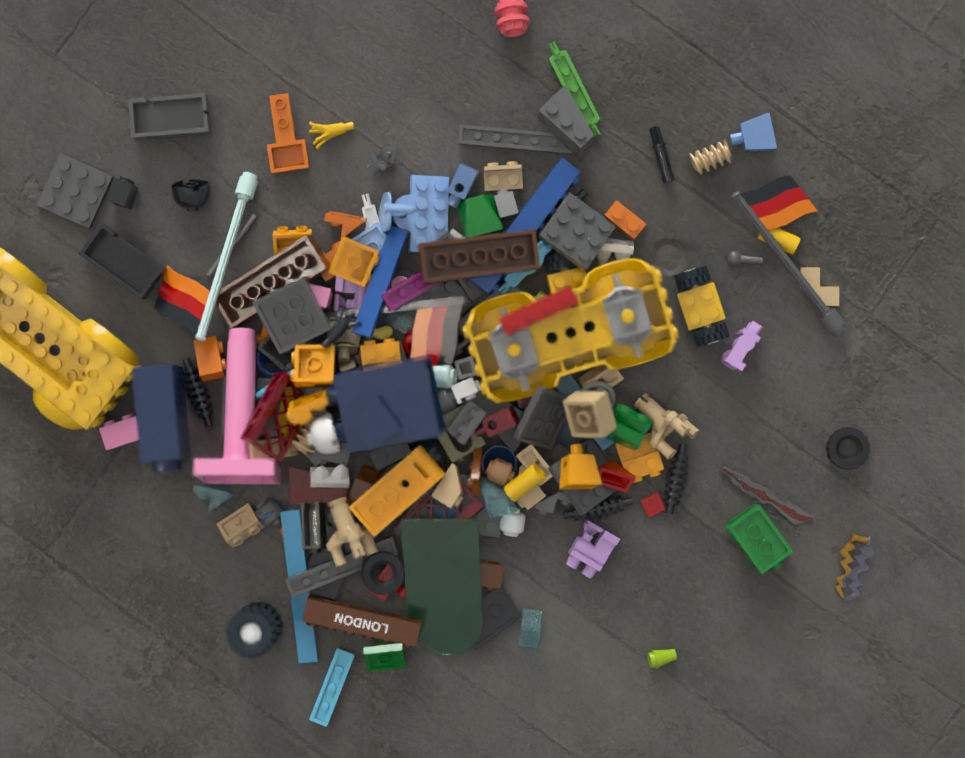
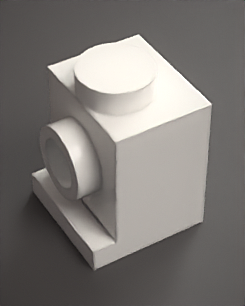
M473 377L451 386L458 404L463 403V398L468 401L477 397L475 393L481 391L479 381L474 380Z

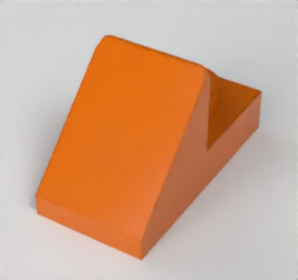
M330 211L325 213L324 221L330 222L331 226L340 227L342 224V239V236H348L367 222V218Z

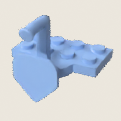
M410 175V194L401 196L394 204H391V193H383L378 211L382 231H389L392 218L396 227L409 231L408 252L418 253L417 245L419 243L432 242L448 231L447 201L449 199V192L447 191L449 189V177Z

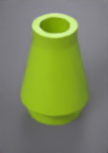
M675 649L651 650L650 653H647L649 666L657 669L671 661L677 660Z

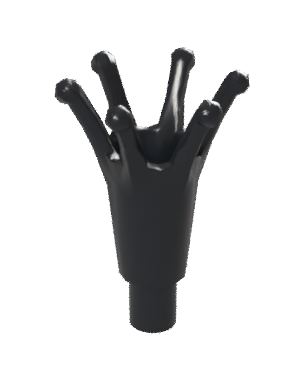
M345 306L339 308L338 318L321 344L324 349H328L332 343H335L350 328L362 324L361 321L348 325L349 321L356 315L355 313H352L350 317L346 316L342 320L346 309Z

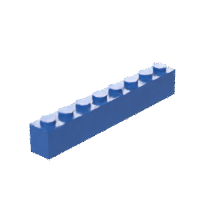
M562 157L505 233L533 229L540 232L546 224L543 222L547 215L549 217L553 215L557 209L555 207L558 201L562 202L568 195L566 191L570 185L573 187L579 180L577 175L580 171ZM508 274L470 278L468 281L487 295L490 291L494 293L500 285L498 283L501 277L505 278Z

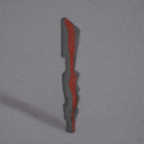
M723 466L720 470L721 473L730 478L733 485L739 486L742 492L749 493L750 497H757L761 504H772L794 525L814 520V517L788 500L784 503L775 497V492L760 484L751 482L749 477L726 466Z

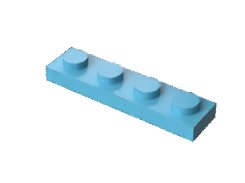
M337 647L309 718L310 721L327 727L355 654Z

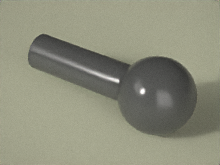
M731 251L727 255V261L732 266H737L740 263L763 265L764 257L741 255L738 251Z

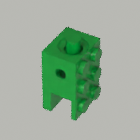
M755 503L724 525L760 574H764L771 568L774 571L778 570L784 565L782 560L793 553L790 546L759 504Z

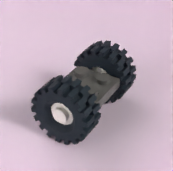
M253 602L243 607L227 624L226 640L230 644V649H233L235 654H240L243 658L250 657V659L267 653L282 634L283 622H281L282 617L278 614V610L264 602Z

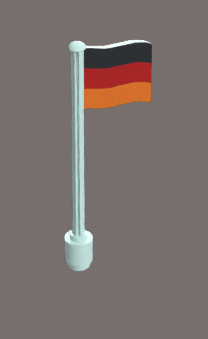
M243 172L238 180L235 190L238 202L211 290L209 291L195 280L178 274L167 265V270L154 306L156 311L164 317L184 325L195 333V338L198 341L206 340L205 336L246 202L253 199L257 188L258 176L249 172Z

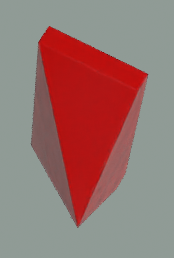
M614 460L600 465L598 469L602 486L625 493L628 492L635 479L632 473Z

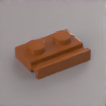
M475 448L473 462H470L471 477L468 478V488L472 489V496H480L483 458L482 449Z

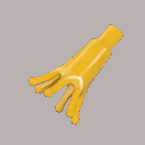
M309 122V125L314 129L309 130V133H322L313 142V145H316L321 141L316 146V149H319L329 139L354 129L353 122L330 125Z

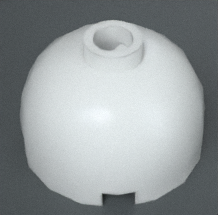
M331 414L316 418L310 426V433L307 434L309 445H314L315 449L323 454L340 452L335 426L331 424V421H333Z

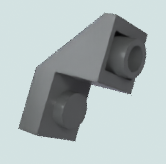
M558 491L534 505V508L538 509L537 513L548 516V513L553 514L557 499L560 500L559 504L571 507L572 503L564 492Z

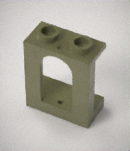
M456 404L454 410L443 415L444 422L446 423L454 419L464 407V404ZM446 431L438 437L452 463L463 461L466 458L465 455L471 452L474 454V448L483 449L482 446L485 445L483 438L477 437L475 431L470 436L472 445L461 451L455 449Z

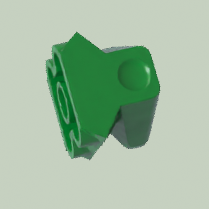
M493 194L475 196L459 203L457 210L466 238L492 235L503 231V225L500 221Z
M618 403L612 409L617 428L604 438L635 451L640 447L645 434L651 427L652 420L641 413L633 411L630 407Z

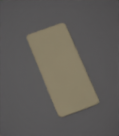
M350 354L349 362H339L341 372L356 367L354 355Z

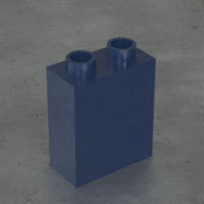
M430 354L353 368L343 372L340 371L333 376L334 384H327L329 402L332 406L339 405L342 420L335 422L336 436L340 444L347 443L349 453L367 450L368 448L347 419L378 396H380L402 428L375 448L439 437L446 430Z
M168 364L132 368L140 463L151 462L152 472L182 469L181 459L191 457L185 385L182 373L183 366Z

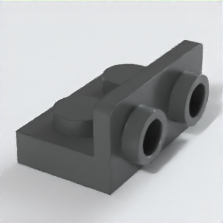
M468 400L447 428V432L464 445L487 413L474 402Z

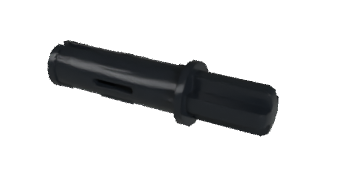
M651 127L649 131L654 145L652 149H654L662 181L663 183L674 181L675 178L665 146L667 144L663 141L660 127Z

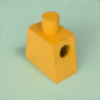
M582 444L571 445V454L561 459L560 489H594L600 486L602 482L594 455L583 454Z

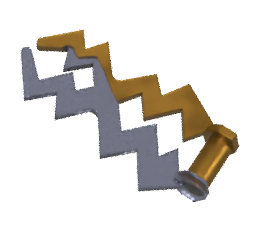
M850 533L849 541L839 551L845 557V559L840 561L845 569V574L835 578L840 584L834 587L840 596L844 598L842 589L848 588L844 580L851 578L853 582L848 585L854 593L846 597V601L860 596L856 587L863 584L857 577V574L868 570L869 567L864 560L875 556L870 546V536L866 537ZM852 543L865 544L866 546L859 548L863 553L854 556L859 566L851 569L847 564L854 560L848 551L856 549Z

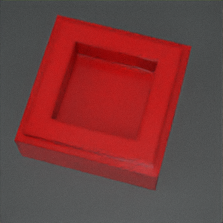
M658 492L640 500L648 518L666 510Z

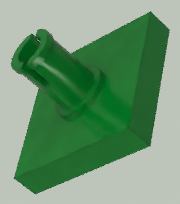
M377 638L378 646L363 647L368 672L406 668L402 643L388 644L382 642V639Z

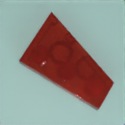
M288 466L290 504L326 503L343 497L348 499V488L310 487L309 471Z

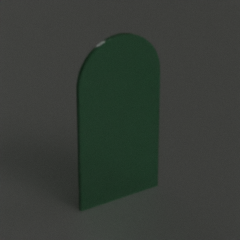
M402 518L401 529L408 618L421 620L417 642L427 650L441 655L462 653L477 642L483 628L478 518Z

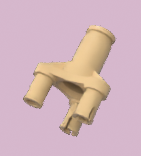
M645 393L642 395L644 399L639 398L634 404V408L652 420L653 429L649 445L653 449H657L669 460L675 455L676 450L664 440L672 431L676 430L681 437L687 434L690 439H693L700 430L688 421V417L685 414L678 415L675 411H666Z
M346 497L328 503V506L331 507L330 511L337 531H335L326 544V547L331 552L335 567L347 563L341 548L342 544L349 543L354 559L379 552L373 535L369 530L359 525V523H355L352 512L348 508L349 504L346 503Z

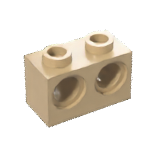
M605 364L594 367L578 378L582 387L593 381H602L613 387L624 379L619 370H610ZM593 387L587 392H596L597 387Z
M531 444L516 455L526 469L535 463L543 470L546 479L539 483V486L552 477L548 470V464Z

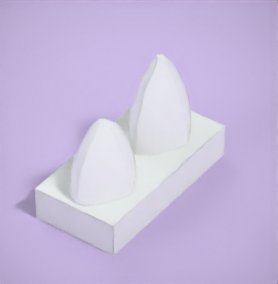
M608 238L596 255L598 263L604 265L611 257L612 252L615 253L617 261L629 259L631 254L633 255L634 241Z
M343 464L337 467H324L322 465L310 467V487L349 488V468H346Z

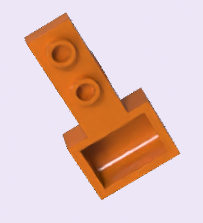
M289 94L269 96L276 138L275 144L267 145L271 174L309 169L310 164L306 140L295 139Z

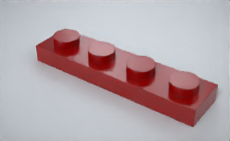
M570 285L500 317L499 321L508 337L575 306L579 302Z

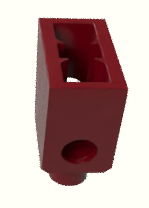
M512 405L483 418L482 423L474 431L477 437L485 434L491 437L518 425L520 420ZM492 421L496 422L497 427L494 428L492 426Z

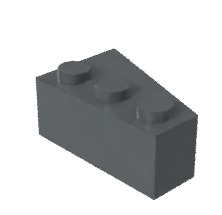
M564 85L538 110L537 120L579 157L592 145L594 134Z

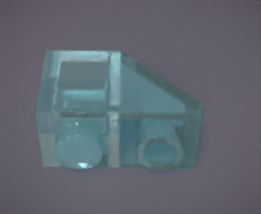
M488 479L480 481V492L485 498V511L489 518L517 512L515 502L508 497L503 486L495 484Z

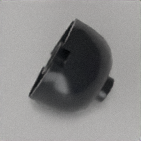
M189 179V182L184 184L183 180L172 183V194L176 204L186 208L187 211H197L198 207L205 205L210 198V183L200 179Z
M428 438L412 442V451L421 445L441 469L446 462V451L437 439Z

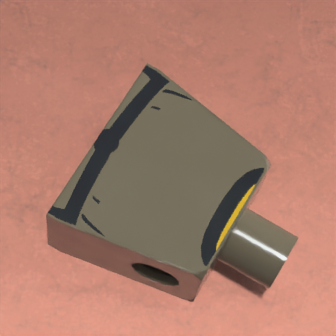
M327 317L331 327L334 326L338 317ZM352 318L348 325L355 323L357 318ZM354 327L347 330L335 343L331 344L335 346V354H338V361L341 363L349 362L350 354H357L360 335L352 333Z

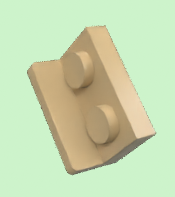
M516 161L506 162V165L499 166V163H487V166L484 167L485 192L523 189L522 164L518 165Z
M249 503L216 524L225 541L231 547L241 545L244 540L258 534L264 528V525L256 517Z

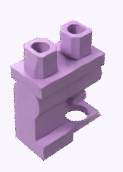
M336 276L334 312L339 311V308L345 306V310L360 309L369 284L363 287ZM339 294L354 295V299L345 300Z
M752 321L748 323L746 328L740 329L737 333L740 337L735 339L731 350H727L721 355V362L734 371H743L746 364L742 360L747 352L753 349L755 344L761 339L758 334L762 326Z
M585 520L582 537L577 536L568 551L570 555L566 564L576 570L580 561L586 563L581 573L591 579L597 570L601 571L602 566L620 539L589 520ZM600 532L594 545L591 544L590 541L593 538V534Z

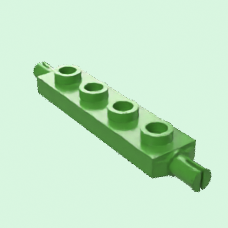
M555 41L552 44L549 43L548 46L553 54L549 58V62L561 86L565 85L594 137L600 135L601 133L596 125L600 118L567 51H559Z

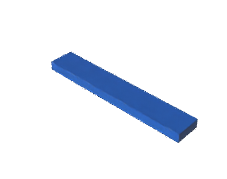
M390 226L379 255V261L375 266L356 322L361 321L362 324L354 326L353 334L372 339L384 305L380 295L390 288L409 235L408 230Z

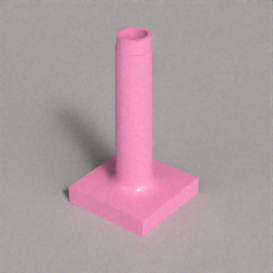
M229 329L223 459H194V475L204 484L281 485V468L275 460L250 459L249 444L240 439L255 411L256 330Z

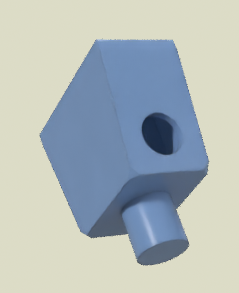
M770 112L739 124V133L729 135L731 145L742 144L744 152L774 151L777 149Z
M464 163L459 165L447 191L451 193L447 201L448 205L457 208L461 199H467L480 171ZM459 183L464 186L462 192L457 189Z

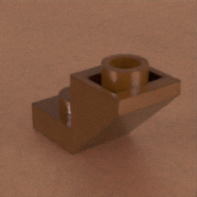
M364 464L362 465L346 501L349 507L375 485L380 471Z

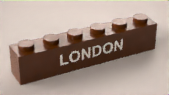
M310 595L307 598L302 620L308 626L317 627V625H321L330 631H336V629L344 630V633L348 635H355L357 633L363 635V638L373 640L375 637L382 639V642L393 644V642L402 643V646L405 648L416 647L421 627V620Z

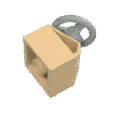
M602 381L590 382L580 391L574 392L563 401L572 437L604 438L617 428L612 410L615 405L616 396L609 384ZM597 387L596 392H587L589 389Z

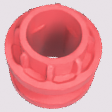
M499 0L494 9L495 16L500 18L496 22L497 29L506 37L523 35L530 25L529 17L524 15L528 12L527 3L523 0Z

